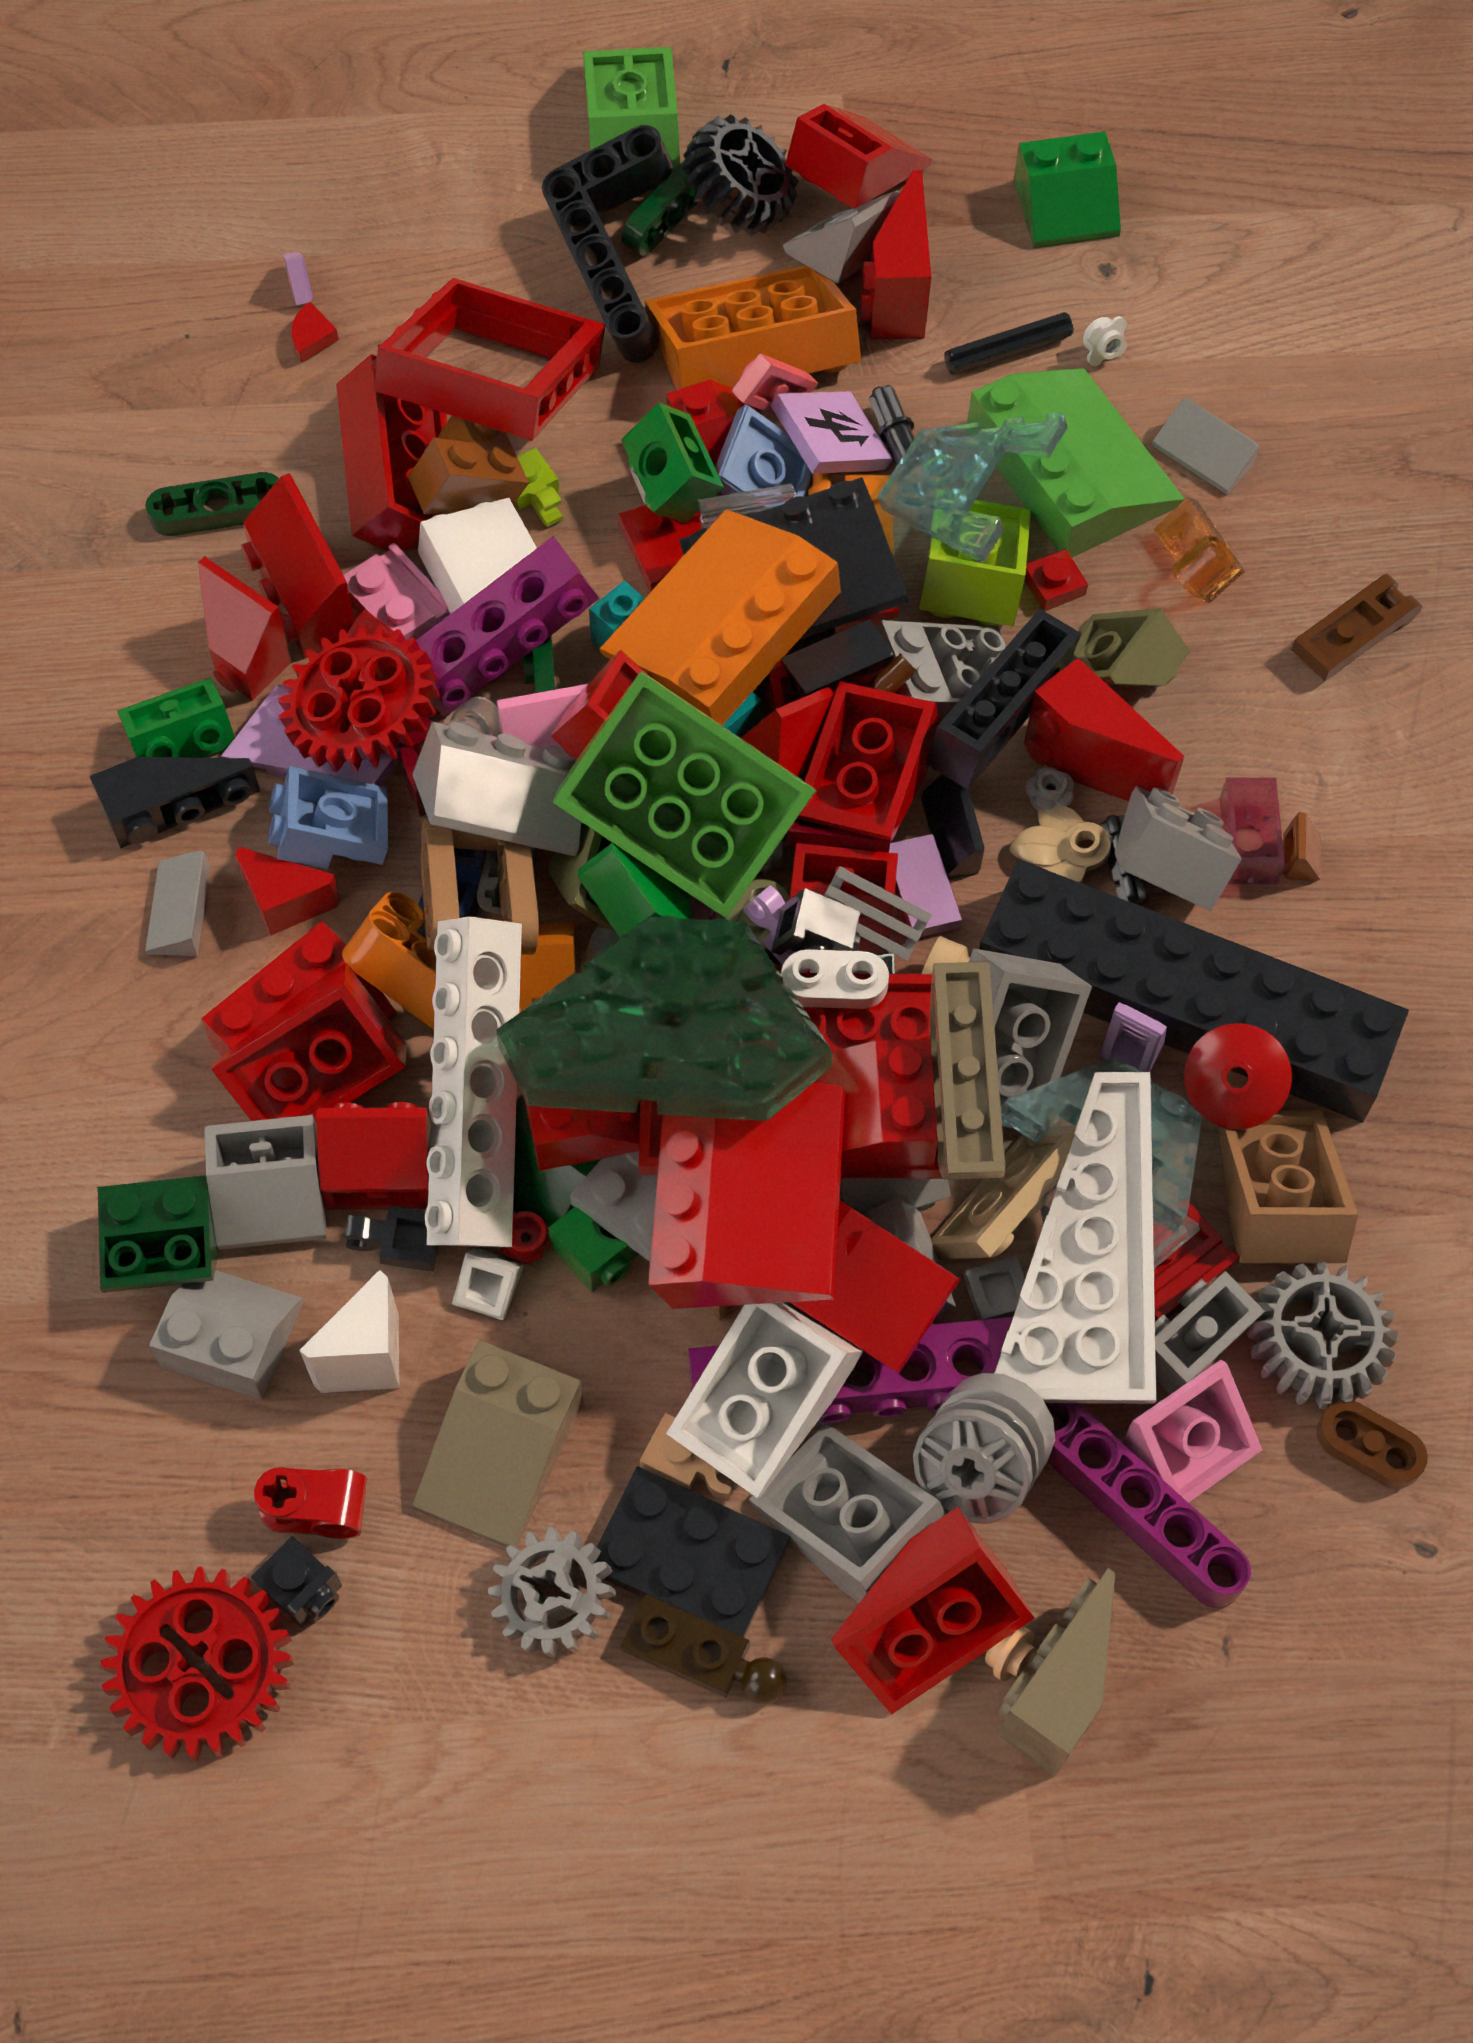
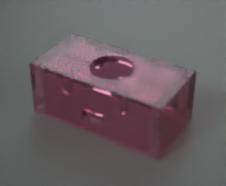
M1226 777L1219 797L1221 820L1224 822L1222 827L1233 837L1232 843L1242 859L1228 884L1277 885L1285 862L1276 778ZM1242 828L1254 829L1262 836L1263 845L1256 851L1242 850L1237 846L1236 832Z

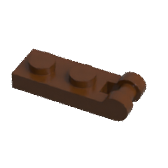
M1388 573L1384 574L1294 640L1291 650L1326 681L1398 627L1409 624L1419 614L1422 605L1412 595L1405 597L1397 589L1399 584ZM1384 603V604H1385L1386 606H1388L1390 609L1387 610V609H1386L1385 607H1383L1381 604Z

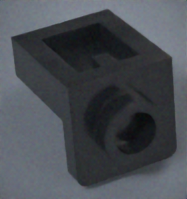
M293 1536L251 1576L253 1582L261 1590H264L268 1597L301 1628L311 1618L314 1621L322 1619L337 1603L339 1595L336 1592L342 1587L337 1573L329 1566L325 1567Z

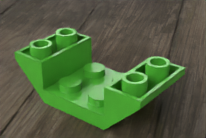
M671 47L583 51L590 150L634 127L649 125L656 128L660 133L671 158L673 172L680 165V147Z

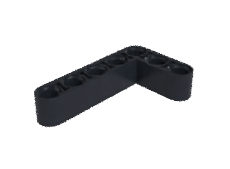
M649 125L634 127L548 173L542 183V192L613 341L625 360L638 363L653 356L658 347V337L599 216L661 184L671 174L673 165L662 137L656 128Z

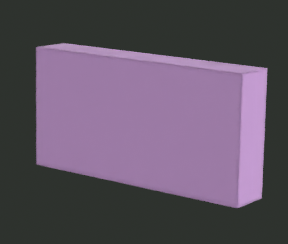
M933 834L890 843L889 853H898L895 884L897 896L932 914L921 937L959 929L962 919ZM903 912L907 925L913 928L917 918Z

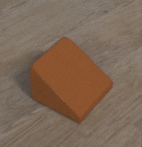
M1298 812L1283 833V875L1287 879L1319 881L1321 879V837L1308 815Z

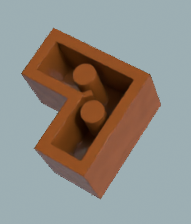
M451 416L438 437L432 439L408 476L423 513L434 515H447L473 508L483 502L491 503L505 498H510L514 505L529 484L506 432L455 416Z

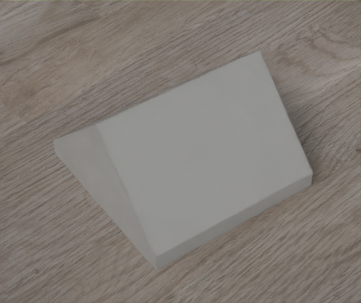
M899 190L868 201L856 209L850 208L829 216L783 244L786 254L834 282L840 283L862 269L863 262L872 260L873 241L900 194Z

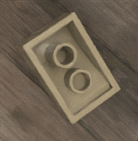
M478 1340L454 1390L412 1504L413 1509L501 1546L507 1547L510 1544L517 1548L582 1406L581 1380Z

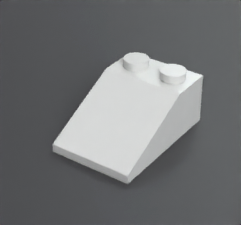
M790 1302L744 1305L666 1434L759 1498L835 1399L864 1351Z

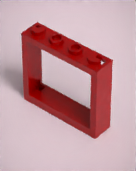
M452 278L438 292H434L421 308H416L413 315L404 324L397 326L394 333L382 344H378L377 358L371 363L372 371L376 372L374 391L533 441L600 366L606 325ZM456 328L552 359L525 388H521L426 357Z

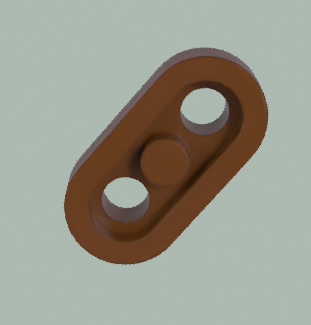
M1343 1400L1331 1404L1319 1419L1317 1437L1323 1449L1336 1459L1387 1487L1405 1488L1410 1486L1420 1477L1427 1466V1450L1417 1435L1356 1401L1345 1403ZM1345 1426L1350 1429L1353 1434V1440L1346 1441L1341 1439L1336 1433V1427ZM1386 1455H1397L1403 1462V1468H1392L1386 1461Z

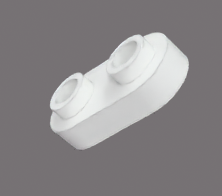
M801 950L789 956L782 967L781 986L785 996L794 1004L803 1007L865 1009L880 1003L888 990V968L880 957L870 952ZM804 969H812L817 972V975L812 978H805L799 973ZM857 971H866L871 977L860 980L853 974Z

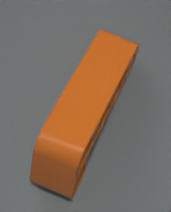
M390 891L369 912L343 949L342 956L355 973L434 1030L435 1011L432 998L436 987L437 957L434 950H428L426 938L417 933L425 920L424 911L413 899L405 894ZM519 1008L518 1046L529 1044L533 1040L538 1029L532 1018Z

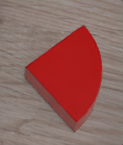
M311 301L304 305L296 314L291 327V336L295 353L301 362L339 340L337 329Z

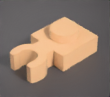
M665 1413L640 1459V1467L688 1490L691 1489L696 1478L705 1481L708 1491L713 1496L722 1500H729L732 1495V1488L717 1479L716 1476L719 1471L666 1434L675 1417Z

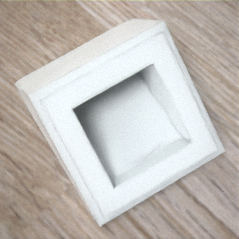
M480 1248L471 1249L465 1254L452 1305L504 1320L525 1263Z

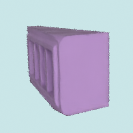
M1119 1002L1113 1012L1100 1056L1128 1072H1151L1162 1052L1167 1026Z

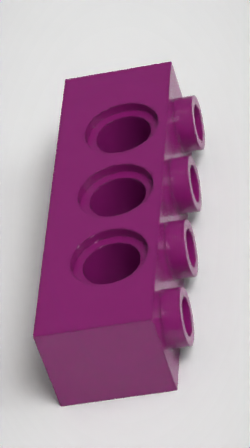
M554 536L416 640L420 649L426 651L433 664L432 667L438 676L439 681L434 685L440 694V698L430 702L443 717L456 707L462 705L478 690L503 674L515 662L535 647L541 645L548 637L572 619L581 615L585 609L600 599L578 566Z

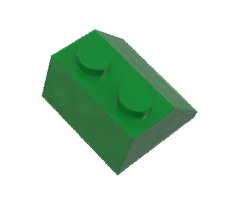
M1106 131L1019 143L1013 181L1033 248L1120 236L1121 223L1117 167Z

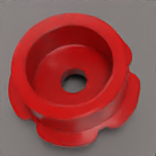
M524 1211L514 1214L512 1247H501L502 1252L508 1258H518L522 1263L526 1264L540 1260L543 1257V1251L548 1250L552 1245L549 1238V1227H546L542 1218L535 1213ZM527 1234L530 1235L531 1240L529 1242H522L521 1237Z

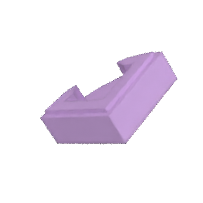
M298 251L282 254L296 305L312 302L313 295L304 257Z

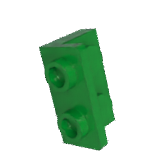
M211 677L117 710L136 757L203 758L227 749L235 739L224 703Z

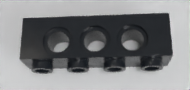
M1039 608L940 722L926 765L968 790L1029 718L1034 691L1071 663L1081 632Z

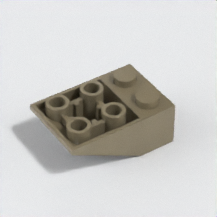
M1109 1568L1098 1583L1089 1577L1085 1580L1061 1619L1068 1624V1627L1064 1630L1057 1624L1053 1626L1029 1665L1036 1670V1673L1031 1677L1022 1671L997 1711L999 1715L1005 1718L997 1735L1054 1777L1103 1706L1115 1572Z

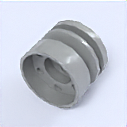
M981 1373L962 1380L947 1395L938 1408L936 1415L929 1421L927 1427L918 1438L913 1453L915 1477L920 1487L940 1501L946 1514L959 1507L970 1523L989 1524L1008 1518L1025 1500L1027 1493L1033 1486L1034 1480L1039 1476L1047 1463L1055 1443L1054 1421L1044 1400L1026 1383L1005 1374Z

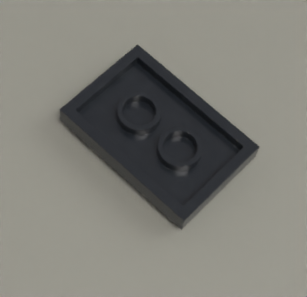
M637 1466L597 1546L601 1552L594 1563L606 1562L611 1566L612 1573L604 1579L643 1598L645 1594L650 1595L745 1638L788 1546L790 1536Z

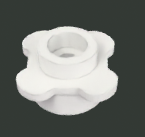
M1118 316L1113 320L1108 317H1101L1094 320L1087 327L1083 335V344L1090 351L1087 355L1089 364L1098 366L1103 360L1120 357L1126 351L1127 342L1124 339V331L1128 323L1123 317Z

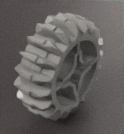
M1325 1261L1317 1264L1313 1274L1304 1263L1295 1267L1292 1273L1293 1276L1284 1271L1277 1274L1273 1281L1274 1286L1265 1285L1259 1294L1261 1302L1257 1304L1265 1312L1247 1330V1338L1258 1342L1250 1351L1251 1359L1267 1360V1363L1260 1371L1262 1378H1270L1277 1375L1281 1379L1276 1387L1278 1394H1284L1289 1387L1298 1391L1296 1395L1298 1405L1305 1404L1310 1395H1315L1316 1403L1320 1410L1326 1409L1329 1406L1332 1396L1336 1402L1343 1400L1345 1403L1353 1400V1394L1361 1400L1367 1398L1373 1390L1371 1384L1381 1385L1387 1377V1371L1384 1367H1391L1396 1359V1353L1390 1347H1393L1398 1341L1399 1332L1387 1328L1394 1320V1311L1378 1310V1307L1384 1300L1383 1292L1368 1295L1364 1291L1368 1284L1367 1276L1359 1278L1356 1283L1347 1280L1349 1275L1347 1265L1340 1267L1336 1275H1330ZM1303 1301H1313V1306L1308 1312V1316H1295L1293 1321L1281 1320L1282 1312L1288 1307ZM1337 1307L1343 1310L1347 1315H1349L1351 1319L1343 1316L1339 1312ZM1318 1323L1319 1329L1322 1330V1332L1315 1330ZM1323 1338L1330 1340L1327 1346L1326 1341H1324ZM1351 1349H1363L1362 1359L1358 1364L1348 1369L1332 1371V1365L1337 1358V1354H1349ZM1291 1350L1302 1354L1308 1361V1364L1300 1360Z

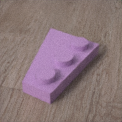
M279 684L273 688L221 755V758H250L253 767L266 769L267 775L285 778L289 766L378 786L384 784L401 761V753L398 746H395L397 752L396 759L393 760L386 753L380 754L377 768H373L368 759L362 760L358 772H353L347 761H345L338 772H334L328 761L319 768L311 757L304 759L296 746H293L284 732L286 728L279 719V714L284 712L279 704L278 698L288 695L285 687Z

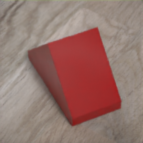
M238 847L235 856L242 879L270 936L337 908L340 895L334 874Z

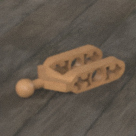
M428 818L424 819L421 831V874L428 950H434L438 921L459 918L454 848L497 851L502 921L522 924L521 955H534L538 942L539 921L531 847L432 825Z

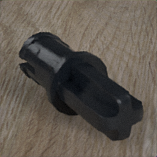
M891 385L878 386L872 390L873 394L869 397L870 404L880 425L878 435L883 442L887 443L896 464L897 472L901 475L912 474L921 469L926 461L912 432L914 422L910 417L905 416L895 389Z

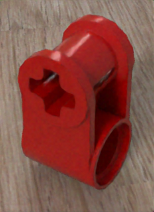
M272 1468L264 1472L257 1480L254 1488V1499L259 1508V1516L263 1524L271 1531L313 1534L335 1539L355 1538L360 1536L362 1529L367 1477L364 1474L347 1469ZM281 1493H290L291 1498L285 1500L283 1508L274 1507L273 1503L279 1501Z

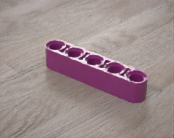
M1045 1403L1049 1412L1057 1415L1064 1425V1428L1054 1431L1055 1443L1047 1462L1199 1602L1207 1607L1217 1609L1228 1607L1235 1602L1248 1584L1251 1576V1566L1246 1555L1079 1403ZM1085 1450L1095 1451L1102 1456L1106 1466L1101 1469L1088 1468L1081 1462L1078 1453ZM1127 1488L1139 1490L1146 1497L1148 1506L1143 1508L1131 1507L1123 1500L1121 1491ZM1173 1526L1184 1530L1189 1536L1190 1546L1184 1548L1175 1547L1166 1539L1164 1529ZM1216 1565L1227 1569L1232 1575L1233 1586L1225 1588L1213 1583L1208 1575V1567Z

